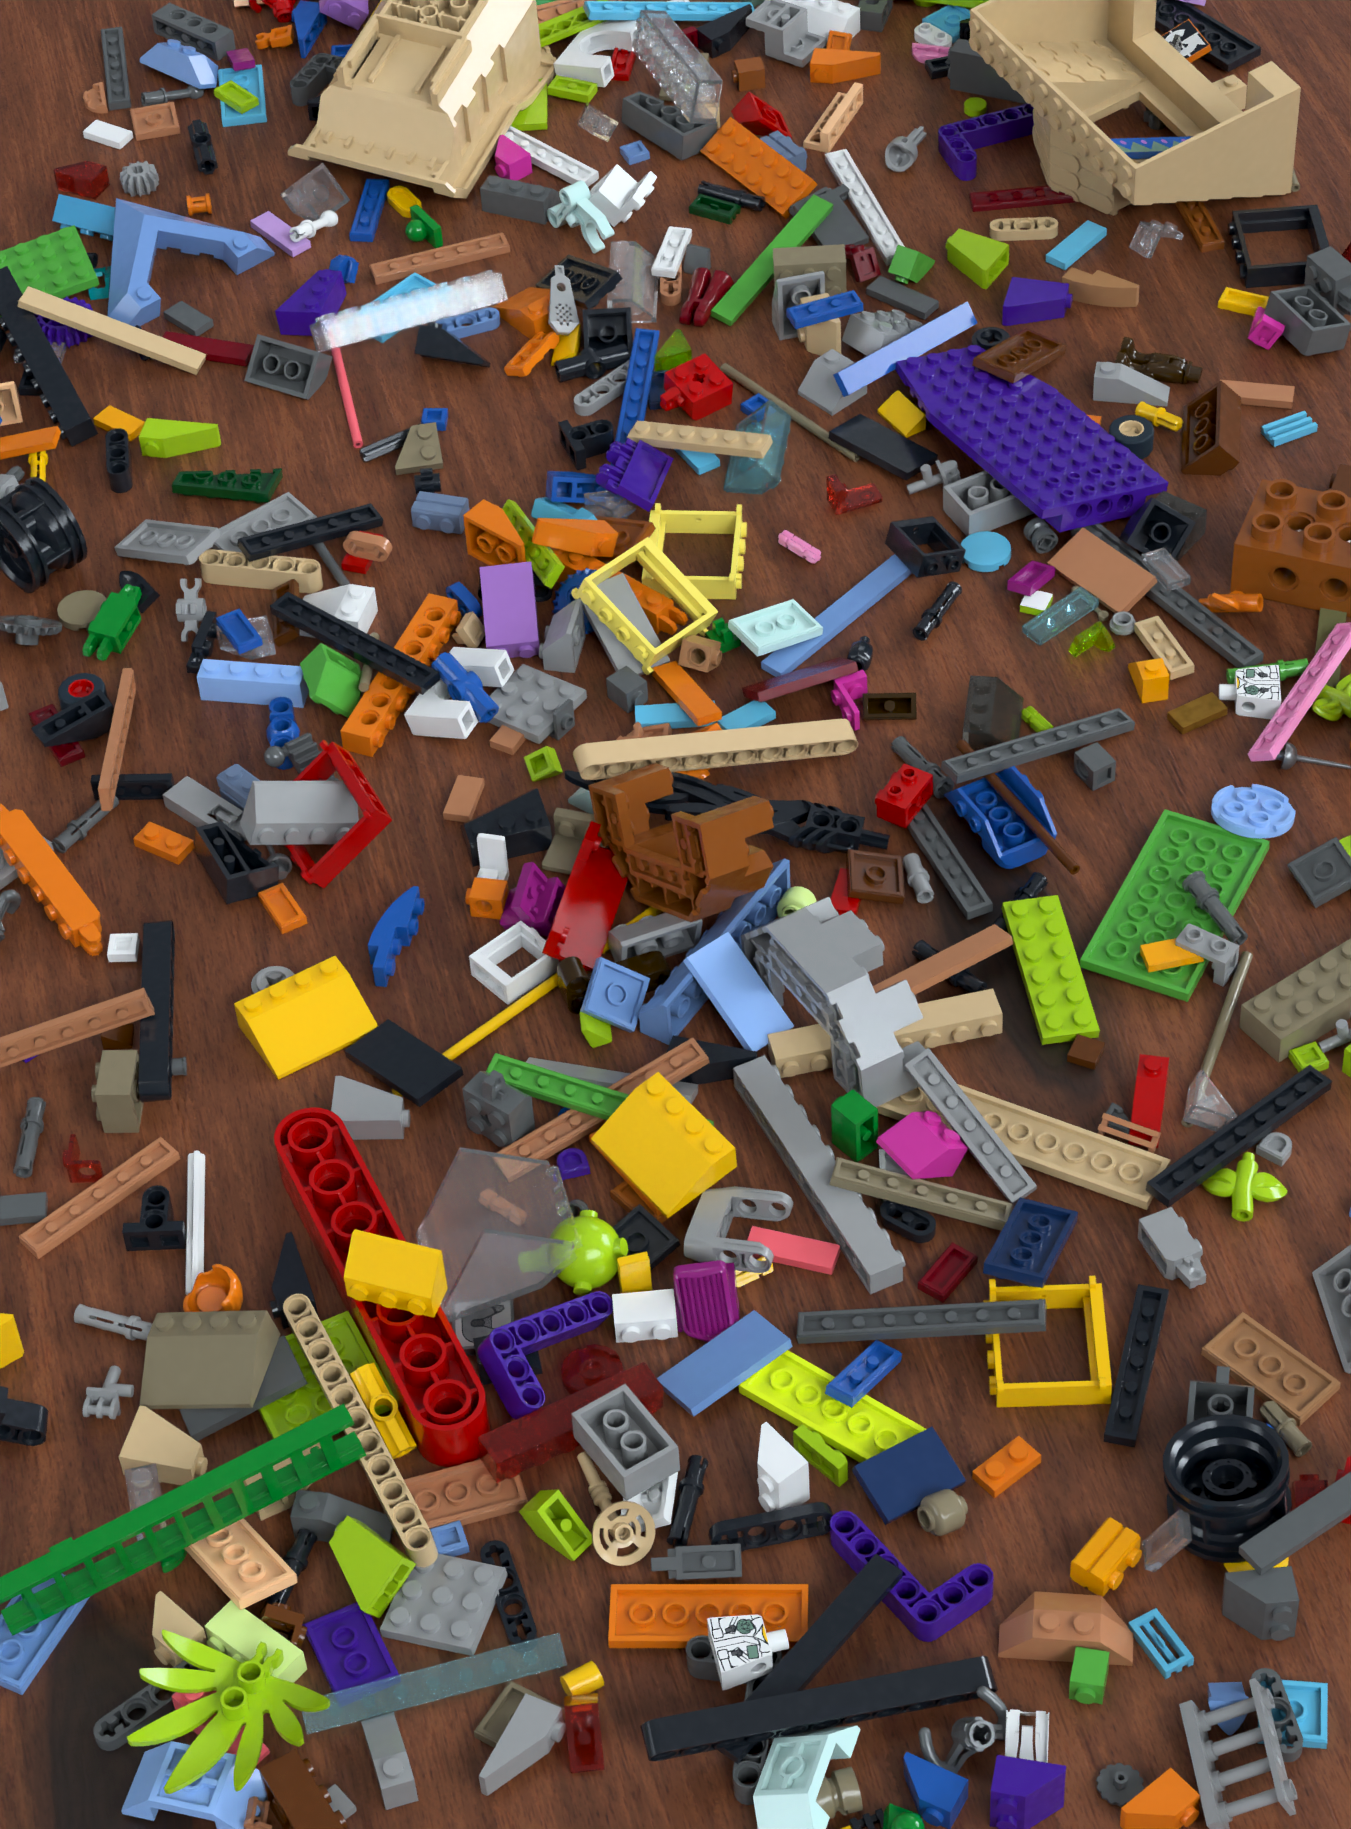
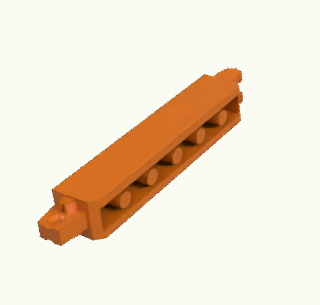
M551 548L565 566L556 581L558 583L564 582L568 575L575 574L576 570L583 571L586 568L598 570L606 565L592 556ZM618 571L617 573H615V574L612 575L611 577H614V576H616V575H619V574H621L622 572ZM624 574L656 634L663 631L673 635L678 629L676 624H679V626L687 624L689 620L687 615L674 606L672 599Z
M0 803V847L3 850L7 863L10 866L14 865L21 882L30 886L33 898L37 903L41 902L44 905L46 915L50 921H56L62 937L65 940L69 939L75 948L81 945L89 956H99L103 951V946L100 942L102 938L100 912L24 811L18 809L9 811Z

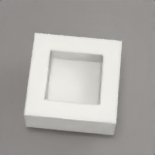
M138 933L110 934L107 951L108 961H137L140 943Z

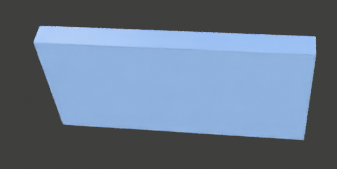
M729 932L696 951L683 961L744 1049L757 1052L768 1045L767 1034L790 1030L794 1027Z

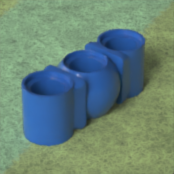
M287 697L273 699L269 703L270 723L266 730V737L270 747L279 746L281 748L285 743L299 737L300 730L295 720L292 701ZM287 756L284 763L276 768L286 770L294 766Z

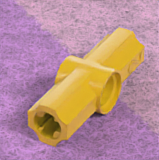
M375 1363L365 1364L350 1373L349 1376L392 1458H400L415 1449L417 1445L398 1410L397 1401L388 1391ZM379 1405H386L390 1408L391 1414L381 1417L376 1414L374 1409Z

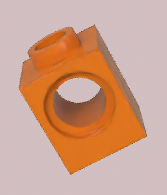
M475 877L472 887L467 888L465 902L470 906L471 916L501 920L509 893L507 880Z

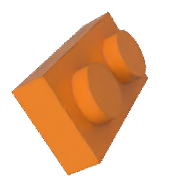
M150 821L133 838L136 847L178 865L195 848L192 839Z
M1018 1436L972 1471V1479L993 1498H996L1040 1464L1041 1454L1023 1438Z

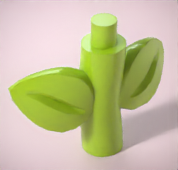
M1351 674L1341 679L1335 688L1326 684L1315 699L1316 701L1311 705L1312 710L1330 721L1339 720L1343 714L1351 718Z
M1251 1152L1243 1154L1242 1160L1237 1163L1236 1172L1223 1168L1201 1183V1186L1213 1195L1220 1197L1232 1196V1217L1243 1222L1250 1221L1253 1218V1198L1262 1202H1274L1287 1194V1189L1274 1176L1265 1172L1257 1173L1258 1164L1254 1161L1255 1155Z

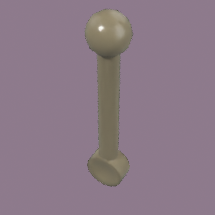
M1076 585L1071 588V593L1075 596L1078 595L1098 614L1100 621L1108 620L1109 613L1105 610L1101 611L1081 592L1079 586Z

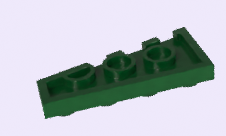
M282 468L273 469V473H261V469H250V474H236V470H225V472H221L218 475H213L212 471H181L172 483V492L185 496L198 495L206 496L207 498H228L233 501L247 500L256 503H268L283 478Z

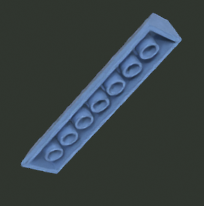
M782 859L772 863L774 867L764 888L736 897L731 908L718 915L715 924L703 933L699 943L687 952L685 959L727 932L730 933L742 951L741 935L772 922L777 917L778 902L783 894L791 888L790 860ZM684 962L674 967L667 981L663 985L658 986L654 996L648 1003L642 1005L638 1013L640 1032L667 1045L670 1044L672 1036H678L709 999Z

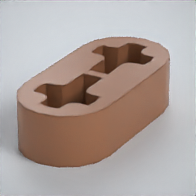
M359 531L350 532L343 542L345 551L350 555L378 562L385 561L393 548L391 542L385 537Z

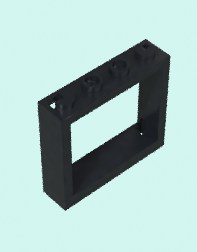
M1318 205L1232 211V222L1228 224V234L1232 235L1231 243L1232 249H1236V264H1240L1239 276L1240 279H1244L1246 288L1305 284L1306 262L1252 266L1243 234L1308 229L1314 253L1330 247Z

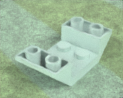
M857 1725L831 1727L774 1738L753 1795L758 1829H826L830 1817L818 1805L816 1798L830 1759L851 1758L860 1732V1728Z

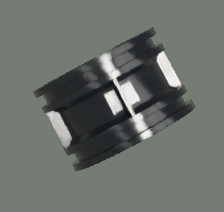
M1235 1414L1208 1416L1187 1424L1176 1432L1167 1443L1163 1454L1164 1483L1168 1492V1524L1177 1542L1191 1554L1205 1560L1220 1563L1244 1562L1246 1560L1239 1554V1546L1292 1511L1291 1491L1288 1486L1290 1482L1289 1452L1284 1440L1264 1422Z

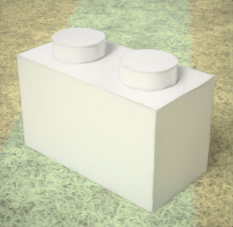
M674 1289L612 1294L616 1343H633L652 1339L665 1340L678 1337Z

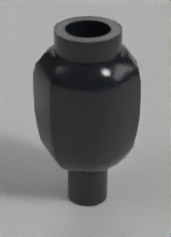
M862 636L859 641L853 642L849 649L847 659L856 661L858 671H865L870 667L873 657V647L870 644V639L867 636Z

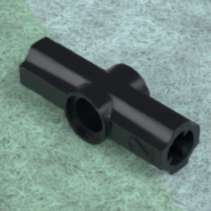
M200 119L193 120L188 126V132L198 170L205 175L213 174L214 170L218 168L207 123L202 122Z
M625 344L602 350L588 347L583 349L579 356L556 361L554 366L559 382L587 376L590 379H598L604 375L606 370L618 368L630 360V356Z

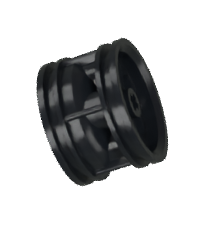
M31 477L25 483L16 486L14 491L0 499V569L7 578L24 592H35L39 587L49 582V575L61 568L71 569L76 563L86 559L87 545L82 530L67 504L48 483L38 477Z

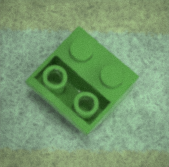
M320 643L300 663L303 679L309 689V696L315 703L323 704L329 707L335 714H342L349 718L357 706L362 692L358 688L362 671L358 663Z

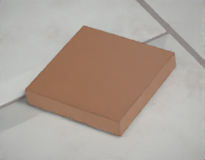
M174 102L130 109L136 141L181 134Z

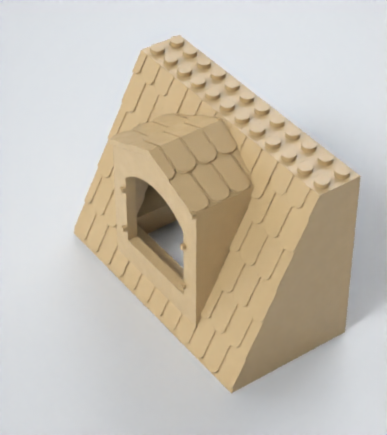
M989 0L970 9L969 45L971 49L976 51L986 64H990L997 74L1003 77L1010 84L1011 88L1024 98L1026 103H1030L1034 107L1033 141L1041 160V169L1051 190L1057 193L1061 191L1065 195L1072 196L1076 202L1080 201L1113 216L1117 214L1119 209L1131 203L1133 205H1152L1153 203L1208 201L1209 199L1262 197L1263 195H1285L1286 193H1291L1301 87L1274 62L1270 61L1248 72L1246 110L1243 112L1155 31L1156 0ZM1140 100L1178 137H1193L1149 159H1131L1093 122L1122 108L1127 109L1130 104Z

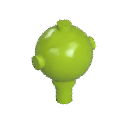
M582 1210L578 1217L569 1219L556 1230L550 1243H544L538 1249L521 1251L518 1256V1263L521 1271L524 1273L539 1270L546 1271L549 1274L555 1273L562 1282L573 1287V1292L576 1295L584 1296L592 1293V1289L603 1286L614 1277L618 1271L617 1258L628 1254V1244L625 1238H619L611 1225L598 1218L597 1212Z

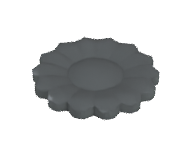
M1117 1763L1115 1766L1109 1764L1106 1769L1100 1771V1776L1096 1779L1098 1784L1097 1791L1101 1793V1798L1107 1800L1110 1805L1116 1804L1122 1807L1144 1790V1781L1139 1776V1771L1133 1770L1130 1765L1124 1766L1122 1763Z

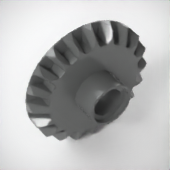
M30 615L0 616V630L16 633L15 643L21 645H38L39 635H53L62 631L61 622Z

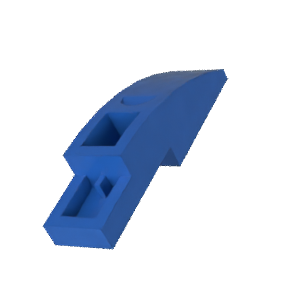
M418 886L411 887L392 903L380 918L371 934L368 951L370 964H373L375 986L387 987L389 977L394 976L395 956L400 955L402 946L410 947L413 935L416 936L418 933V916L423 915L425 906L424 898H420Z

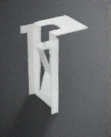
M1010 1709V1712L1006 1710L1005 1756L1017 1757L1020 1715L1036 1716V1761L1048 1763L1049 1712L1046 1714V1711L1021 1712L1020 1710ZM1022 1725L1019 1754L1021 1759L1034 1761L1033 1726Z

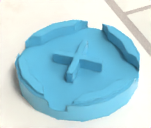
M990 531L976 532L962 540L961 546L966 550L962 562L963 564L964 562L968 564V568L974 571H996L999 569V566L1008 564L1011 558L1010 542L1006 537Z

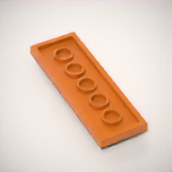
M732 117L723 124L700 150L706 158L751 193L765 197V203L785 219L791 215L789 213L790 206L807 197L818 185L811 177Z
M611 1584L608 1645L609 1648H686L687 1642L691 1638L701 1635L708 1636L707 1618L758 1614L762 1616L766 1633L785 1629L789 1648H793L808 1631V1584Z

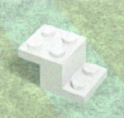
M616 164L591 188L589 201L615 227L620 221L625 223L633 214V209L638 211L645 203L643 198L648 197L655 187L652 184L657 176L650 171L639 182H636Z

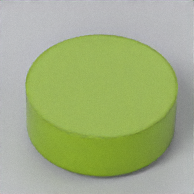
M972 97L964 102V113L970 117L984 115L987 111V102L982 98Z

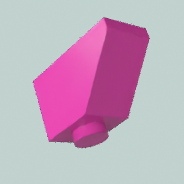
M500 135L495 153V170L497 175L501 178L518 181L531 174V154L505 135Z

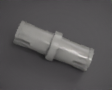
M910 853L903 858V866L908 874L907 882L914 889L918 902L928 903L934 898V892L929 884L930 876L927 870L923 868L920 857L916 853Z

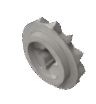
M282 966L264 968L252 979V993L255 994L269 987V984L274 985L295 974L290 969Z

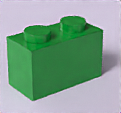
M853 1089L844 1096L838 1097L831 1105L832 1144L858 1163L878 1148V1143L876 1142L878 1139V1109Z

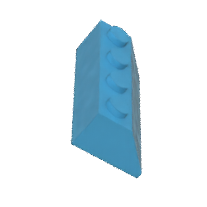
M59 194L52 221L61 224V229L75 225L76 228L80 229L81 234L93 237L94 233H98L101 239L113 241L116 207Z

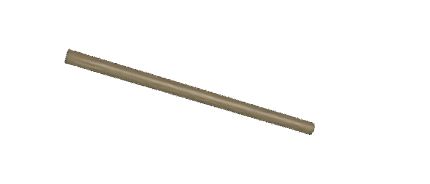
M722 364L720 370L755 395L759 393L775 404L777 410L852 461L857 462L861 456L828 439V431L729 364Z
M1244 951L1241 954L1181 1121L1185 1127H1192L1253 958L1252 953Z

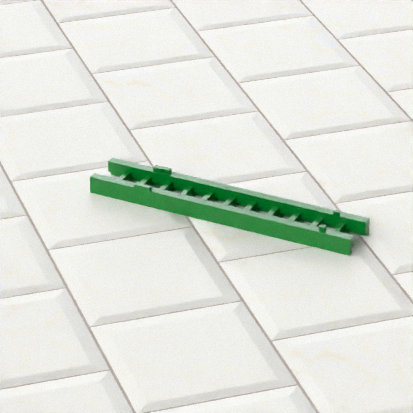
M344 1403L75 1540L70 1537L50 1547L49 1553L1 1576L0 1604L20 1594L23 1599L1 1610L12 1636L365 1457L366 1453L355 1431L334 1442L331 1437L355 1425ZM317 1443L320 1444V1449L318 1446H315L310 1449V1454L306 1456L303 1455V1450ZM290 1458L292 1463L274 1471V1465ZM261 1473V1479L247 1486L244 1485V1480ZM229 1488L232 1489L233 1493L216 1502L213 1501V1496ZM201 1502L203 1503L204 1508L183 1518L181 1512ZM174 1517L176 1522L153 1533L152 1527ZM142 1532L145 1533V1538L123 1548L122 1542ZM114 1547L115 1553L96 1563L93 1562V1557ZM84 1562L85 1568L77 1572L74 1571L64 1577L61 1573ZM54 1578L56 1583L33 1593L32 1588Z

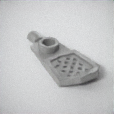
M554 265L555 276L550 280L548 323L557 335H569L578 326L579 318L570 279L564 274V266ZM557 286H561L564 291H559Z

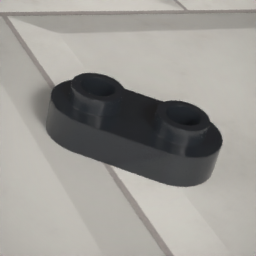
M888 1200L881 1205L880 1220L886 1228L916 1243H926L934 1238L936 1234V1221L931 1214L918 1208Z

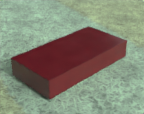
M952 1242L918 1281V1289L944 1303L978 1263V1256Z

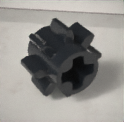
M432 468L420 469L421 475H414L416 494L419 491L441 492L440 474L433 473Z

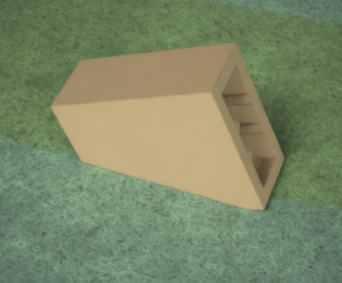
M139 1406L119 1454L123 1475L183 1485L205 1474L208 1461L204 1457L201 1444L146 1406Z

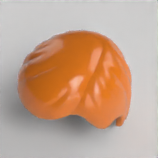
M221 1264L212 1265L210 1271L201 1272L196 1277L192 1291L184 1298V1312L240 1311L243 1303V1290L240 1279L229 1267Z

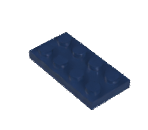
M1020 1197L984 1262L983 1273L999 1279L1020 1282L1030 1287L1043 1288L1077 1223L1078 1212Z

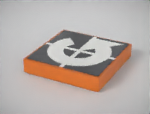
M1189 19L1161 35L1190 63L1212 51L1210 44Z

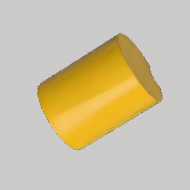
M589 1661L560 1677L561 1685L571 1702H575L604 1686L603 1677L593 1661Z

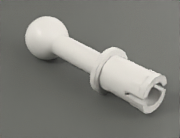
M326 210L321 214L320 219L313 222L306 219L300 225L290 229L289 233L294 232L290 235V238L294 242H299L304 238H312L315 236L316 230L335 226L338 223V216L334 211Z

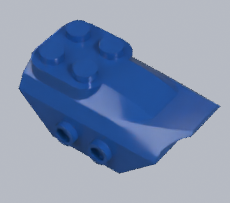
M1015 766L995 773L1055 839L1057 832L1046 807L1044 797L1039 790H1036L1030 784L1025 774L1022 775ZM985 778L944 794L955 807L958 815L966 819L974 833H978L981 837L982 847L1000 867L1013 869L1036 860L1047 853L1048 848Z

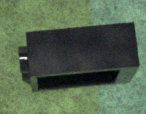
M933 516L893 521L890 523L885 544L917 578L959 572L966 552L959 542ZM928 544L934 552L925 554L917 545Z

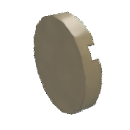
M93 590L73 592L60 601L57 608L59 620L67 629L80 631L79 628H86L87 631L90 622L95 619L100 611L101 604L107 598Z

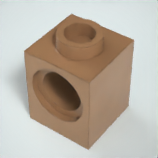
M693 634L682 639L678 665L703 672H709L717 668L722 660L721 642ZM699 649L704 651L705 659L700 657Z

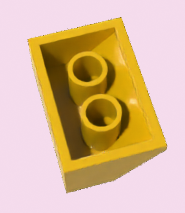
M354 1229L344 1273L347 1296L358 1301L365 1300L381 1304L386 1308H397L409 1311L415 1315H425L434 1318L448 1289L442 1250Z

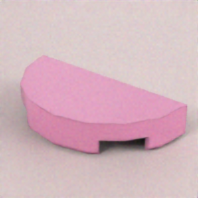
M912 43V55L915 60L925 64L926 60L948 56L950 47Z

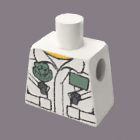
M1279 665L1236 670L1234 684H1219V699L1235 700V713L1239 716L1272 719L1281 706Z
M758 1614L707 1618L708 1637L722 1691L769 1674L773 1670L772 1652L789 1649L786 1630L781 1629L766 1633L762 1616Z

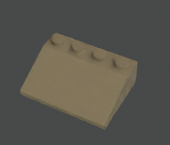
M268 1311L157 1313L147 1336L139 1406H146L149 1409L253 1408L281 1335Z

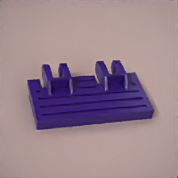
M627 438L625 444L614 441L610 444V450L606 452V458L609 463L612 462L615 466L604 463L599 467V473L596 474L595 481L604 489L615 495L622 496L649 512L655 503L674 458L642 440L636 443Z

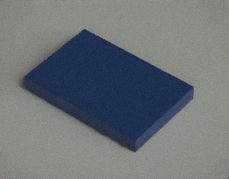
M933 1427L855 1465L852 1469V1472L885 1525L918 1509L921 1500L925 1496L943 1489L954 1490L966 1482V1479Z

